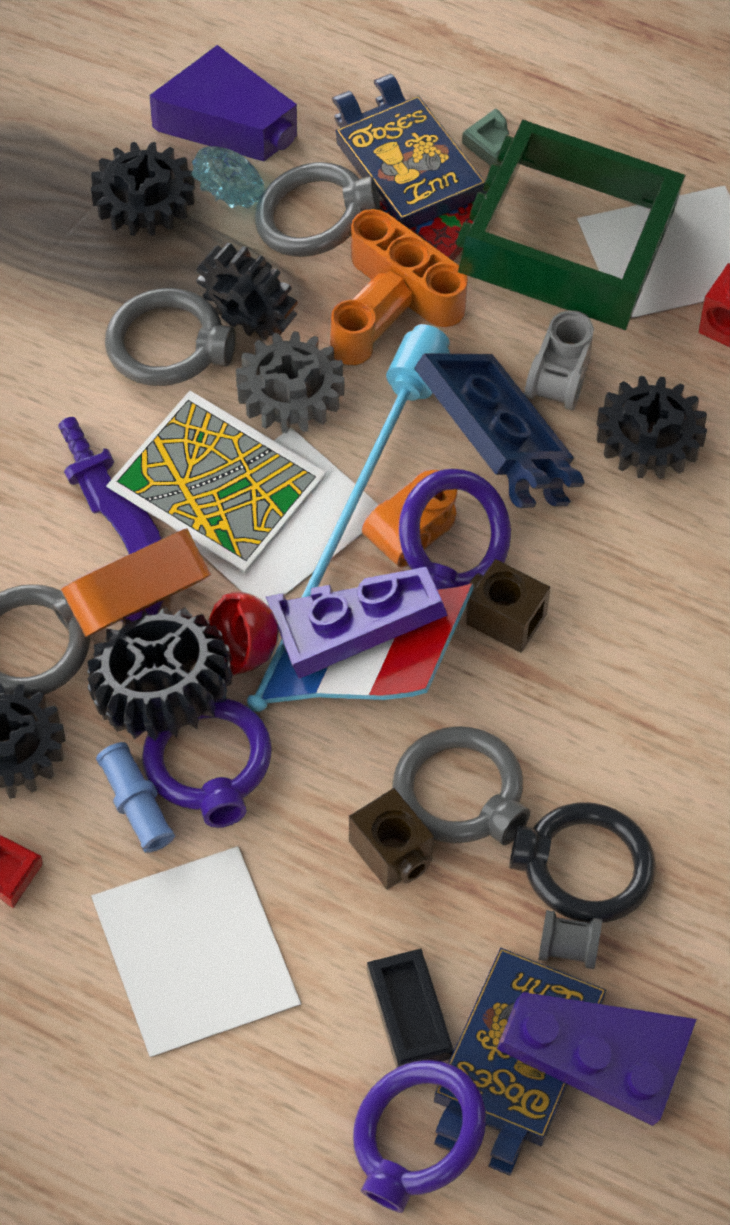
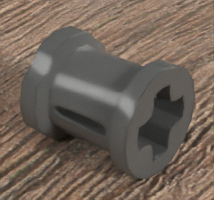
M546 910L538 960L547 961L551 956L584 962L586 968L595 969L602 919L594 918L591 923L557 918L555 911Z

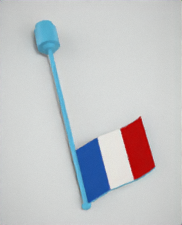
M421 324L415 326L413 331L405 334L386 373L387 381L398 397L302 597L311 596V588L319 586L406 401L426 399L432 395V391L414 367L424 353L450 354L448 349L450 345L449 338L438 328ZM473 584L437 590L448 614L447 616L298 679L281 639L255 695H249L247 698L248 707L255 712H261L267 707L268 703L317 697L388 700L427 693L474 589Z

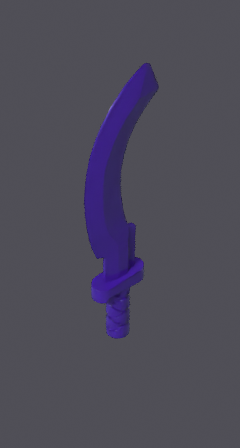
M67 417L60 421L58 427L66 443H68V447L75 460V463L66 467L64 473L71 485H80L92 513L100 512L107 518L121 537L129 554L161 540L159 531L147 511L106 487L111 481L107 470L114 464L109 449L103 448L102 453L94 455L93 451L90 450L87 439L84 438L85 435L81 427H79L77 419L75 417ZM163 601L156 603L146 608L145 610L150 615H156L158 614ZM143 610L127 619L135 621L141 618Z

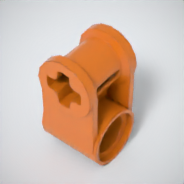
M427 470L419 474L391 499L378 505L366 518L362 526L363 535L400 568L408 566L399 540V520L403 504L411 490L422 479L440 470ZM458 490L440 492L426 505L420 521V538L424 550L441 535L449 531L455 524L457 512L454 503L456 502Z

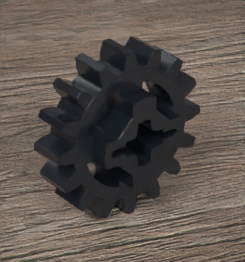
M131 142L130 152L127 153L116 147L113 149L114 160L101 158L99 160L100 171L92 172L91 174L93 206L98 208L99 218L104 220L111 217L112 229L115 231L124 224L128 225L130 235L132 236L137 234L139 228H146L150 236L155 235L156 226L160 224L169 230L173 229V217L186 219L188 217L187 206L194 205L195 203L194 172L188 170L187 159L182 157L175 160L174 148L172 147L165 149L162 153L157 152L156 142H151L147 150H140L136 142Z
M227 243L223 248L216 245L196 269L200 274L196 280L197 284L207 289L202 295L203 298L214 301L217 305L215 310L218 314H222L221 318L232 327H236L238 324L243 326V330L248 336H251L255 331L262 340H267L274 333L281 335L297 316L293 309L298 305V301L288 295L292 290L291 285L279 281L278 277L281 272L278 269H272L273 266L263 256H258L257 259L252 258L247 247L243 246L237 252L231 243Z
M639 376L638 386L632 388L625 381L621 382L618 395L608 392L605 395L604 407H599L596 440L597 443L605 444L604 457L609 459L619 456L618 469L621 471L626 470L630 465L637 467L638 478H643L647 469L654 470L659 479H664L667 467H671L679 474L684 472L686 460L696 462L700 447H704L707 414L705 411H697L699 398L691 396L685 399L683 397L684 385L681 383L672 390L666 388L665 377H660L656 385H649L644 376ZM651 422H655L652 432L649 433L648 430Z
M0 683V788H6L8 797L12 799L16 797L17 786L24 784L32 793L36 791L35 778L38 775L47 779L53 778L54 771L51 761H63L64 753L61 743L65 742L66 739L63 724H59L58 709L56 706L46 708L43 693L38 692L28 699L25 686L19 684L13 694H6L2 683Z

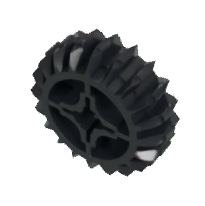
M164 605L156 615H150L143 608L141 618L135 621L123 617L122 628L120 630L106 629V642L94 644V658L87 661V672L89 675L87 678L89 682L88 690L92 700H94L98 713L102 715L104 720H109L110 725L115 728L116 732L126 729L134 740L145 731L156 741L163 731H169L177 738L180 727L190 725L198 729V717L201 715L215 717V703L227 701L226 687L233 684V672L230 663L232 657L228 645H225L222 633L217 629L216 625L210 626L209 621L206 620L203 614L193 617L186 607L180 609L174 615Z

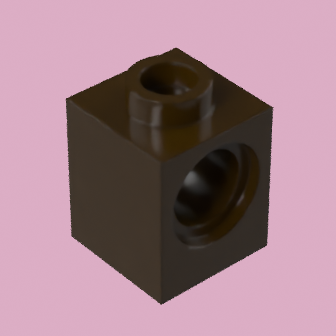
M495 559L484 575L477 573L469 583L473 584L474 589L467 602V625L521 653L547 615L551 587ZM506 601L511 603L512 605L502 606L496 604L495 602Z
M392 788L349 815L350 844L387 890L400 881L404 883L414 881L430 866L434 836L395 788ZM389 838H398L406 844L401 847L391 848L384 845L382 841Z

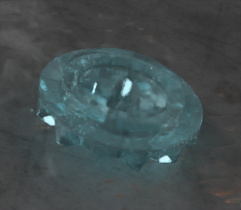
M208 146L200 149L191 162L194 166L191 175L201 182L200 189L202 191L210 192L214 195L215 201L221 199L233 209L237 205L249 209L254 202H258L263 194L264 183L260 174L245 157L235 151L217 146Z

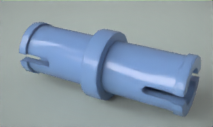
M119 742L103 749L97 755L96 760L99 766L102 767L116 795L113 803L120 814H126L145 853L155 852L164 848L173 841L175 834L169 828L155 800L157 790L153 782L144 779L130 753L127 743Z

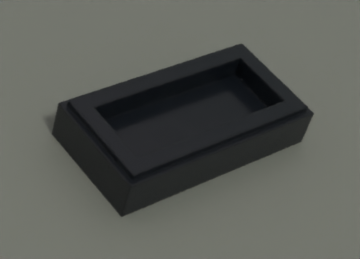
M422 949L367 962V973L396 1068L414 1061L449 1060L454 1049Z

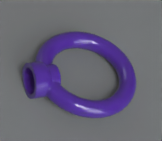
M444 469L426 476L407 496L400 514L399 540L403 555L411 570L427 567L437 590L468 585L477 573L484 575L495 559L505 563L511 543V523L503 499L487 480L470 471ZM446 490H462L471 494L485 509L490 523V543L484 558L473 569L462 573H457L454 569L445 565L433 563L425 553L420 538V521L426 505L435 495Z
M231 699L215 703V717L201 715L198 719L218 718L227 720L237 725L246 734L250 744V756L244 769L234 779L231 780L226 777L215 778L206 782L202 788L189 787L175 780L167 771L164 763V750L167 742L173 735L169 731H163L156 741L147 734L142 753L145 775L148 780L153 782L157 793L177 806L201 810L205 824L214 828L233 825L246 815L247 808L243 798L249 795L263 780L269 768L272 754L270 735L263 721L253 710Z
M414 1061L390 1071L369 1090L358 1109L353 1128L355 1155L362 1170L367 1175L361 1188V1192L366 1197L392 1211L403 1213L411 1195H423L439 1190L457 1179L469 1167L483 1141L486 1128V1111L478 1087L465 1072L442 1061ZM420 1084L443 1086L454 1094L462 1110L461 1131L451 1151L438 1163L418 1171H409L397 1163L384 1159L378 1150L376 1134L379 1119L389 1102L399 1093L412 1086Z

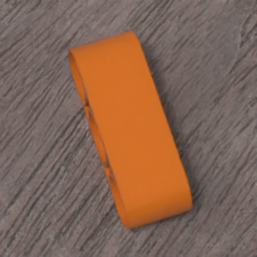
M364 210L355 216L351 225V260L360 272L371 280L379 272L387 273L389 270L403 277L406 285L413 292V301L409 308L435 326H454L463 319L466 311L468 278L467 275L458 272V264L382 210Z
M188 528L75 580L63 587L61 591L85 637H88L123 620V617L128 618L142 611L143 608L146 609L211 576V573Z

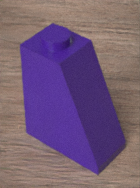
M218 45L149 95L152 127L158 132L260 161H266L277 151L286 149L297 137V104Z

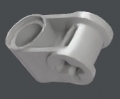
M569 310L560 312L553 317L539 354H536L528 374L524 392L527 398L533 399L538 395L564 403L565 409L572 411L575 409L582 390L585 373L590 363L594 331L592 321L585 314Z

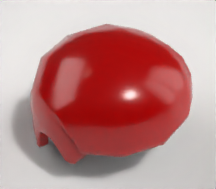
M241 591L224 594L214 604L208 621L210 626H217V629L223 635L225 645L229 647L232 657L230 663L233 675L253 671L270 660L278 642V621L273 610L257 596Z

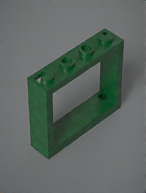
M522 119L515 136L506 135L497 159V162L501 163V165L492 163L483 189L487 194L478 192L469 217V220L473 221V223L464 222L460 229L456 245L463 248L458 272L568 311L581 312L588 318L626 330L673 216L686 175ZM520 165L651 209L622 279L488 233Z

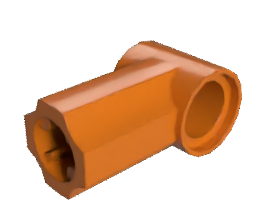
M391 270L387 273L379 272L354 299L342 301L334 307L331 314L330 346L334 348L335 360H342V363L345 365H358L371 357L374 342L413 301V292L408 288L403 277Z

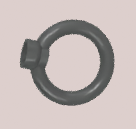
M313 162L294 167L272 181L261 195L255 211L257 232L267 246L284 255L308 257L330 251L351 236L352 220L357 214L364 210H381L375 180L372 176L359 179L349 169L328 162ZM325 181L334 183L343 189L346 210L340 220L326 231L310 237H291L282 233L276 227L274 222L276 207L283 197L295 188L311 182Z
M179 288L153 289L129 299L114 313L107 326L105 335L106 352L116 370L134 382L150 386H168L187 381L201 373L211 363L229 366L236 344L234 327L223 326L215 308L206 299L194 292ZM174 307L184 309L197 317L202 328L198 332L196 351L183 361L168 366H149L138 362L127 352L125 347L126 332L132 322L142 314L158 308Z
M39 584L20 585L1 591L0 617L6 612L21 606L38 605L47 607L55 612L58 619L69 631V643L62 658L53 667L41 674L30 677H15L0 672V683H2L6 694H13L19 684L25 686L27 698H31L38 692L45 695L55 691L66 684L79 671L88 654L90 636L85 637L62 591Z
M463 726L435 730L422 736L410 745L396 766L392 788L398 791L434 836L433 840L445 843H467L491 835L502 845H508L514 840L517 826H526L529 820L530 810L520 803L523 792V774L520 764L512 750L501 739L489 732ZM451 748H468L478 751L490 758L497 766L501 775L500 794L491 797L482 808L480 815L473 819L448 821L437 818L428 813L419 804L414 790L416 774L428 758L440 751Z

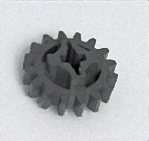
M294 331L290 341H283L278 333H274L273 344L267 346L264 342L257 340L254 342L255 355L245 352L242 354V367L236 368L239 404H246V415L249 419L260 414L262 415L263 428L267 429L275 421L280 423L282 433H288L290 425L298 423L299 428L306 432L308 431L309 420L314 419L323 425L327 422V410L334 412L339 410V397L344 396L345 393L342 360H334V348L332 346L319 350L318 337L313 336L307 343L300 342L299 332Z

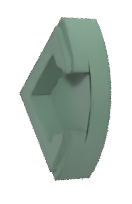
M495 108L462 134V144L490 166L492 163L501 165V163L497 162L498 155L505 136L509 135L505 117Z

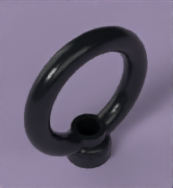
M577 802L566 804L550 811L533 828L518 825L513 840L509 869L526 871L528 880L535 893L547 906L557 913L576 921L591 923L594 918L602 919V923H607L629 915L645 901L654 884L656 863L649 839L630 817L612 807L599 803ZM578 824L597 825L610 830L621 838L632 855L634 871L629 885L617 896L600 901L584 900L567 893L554 881L547 867L553 837L561 830Z

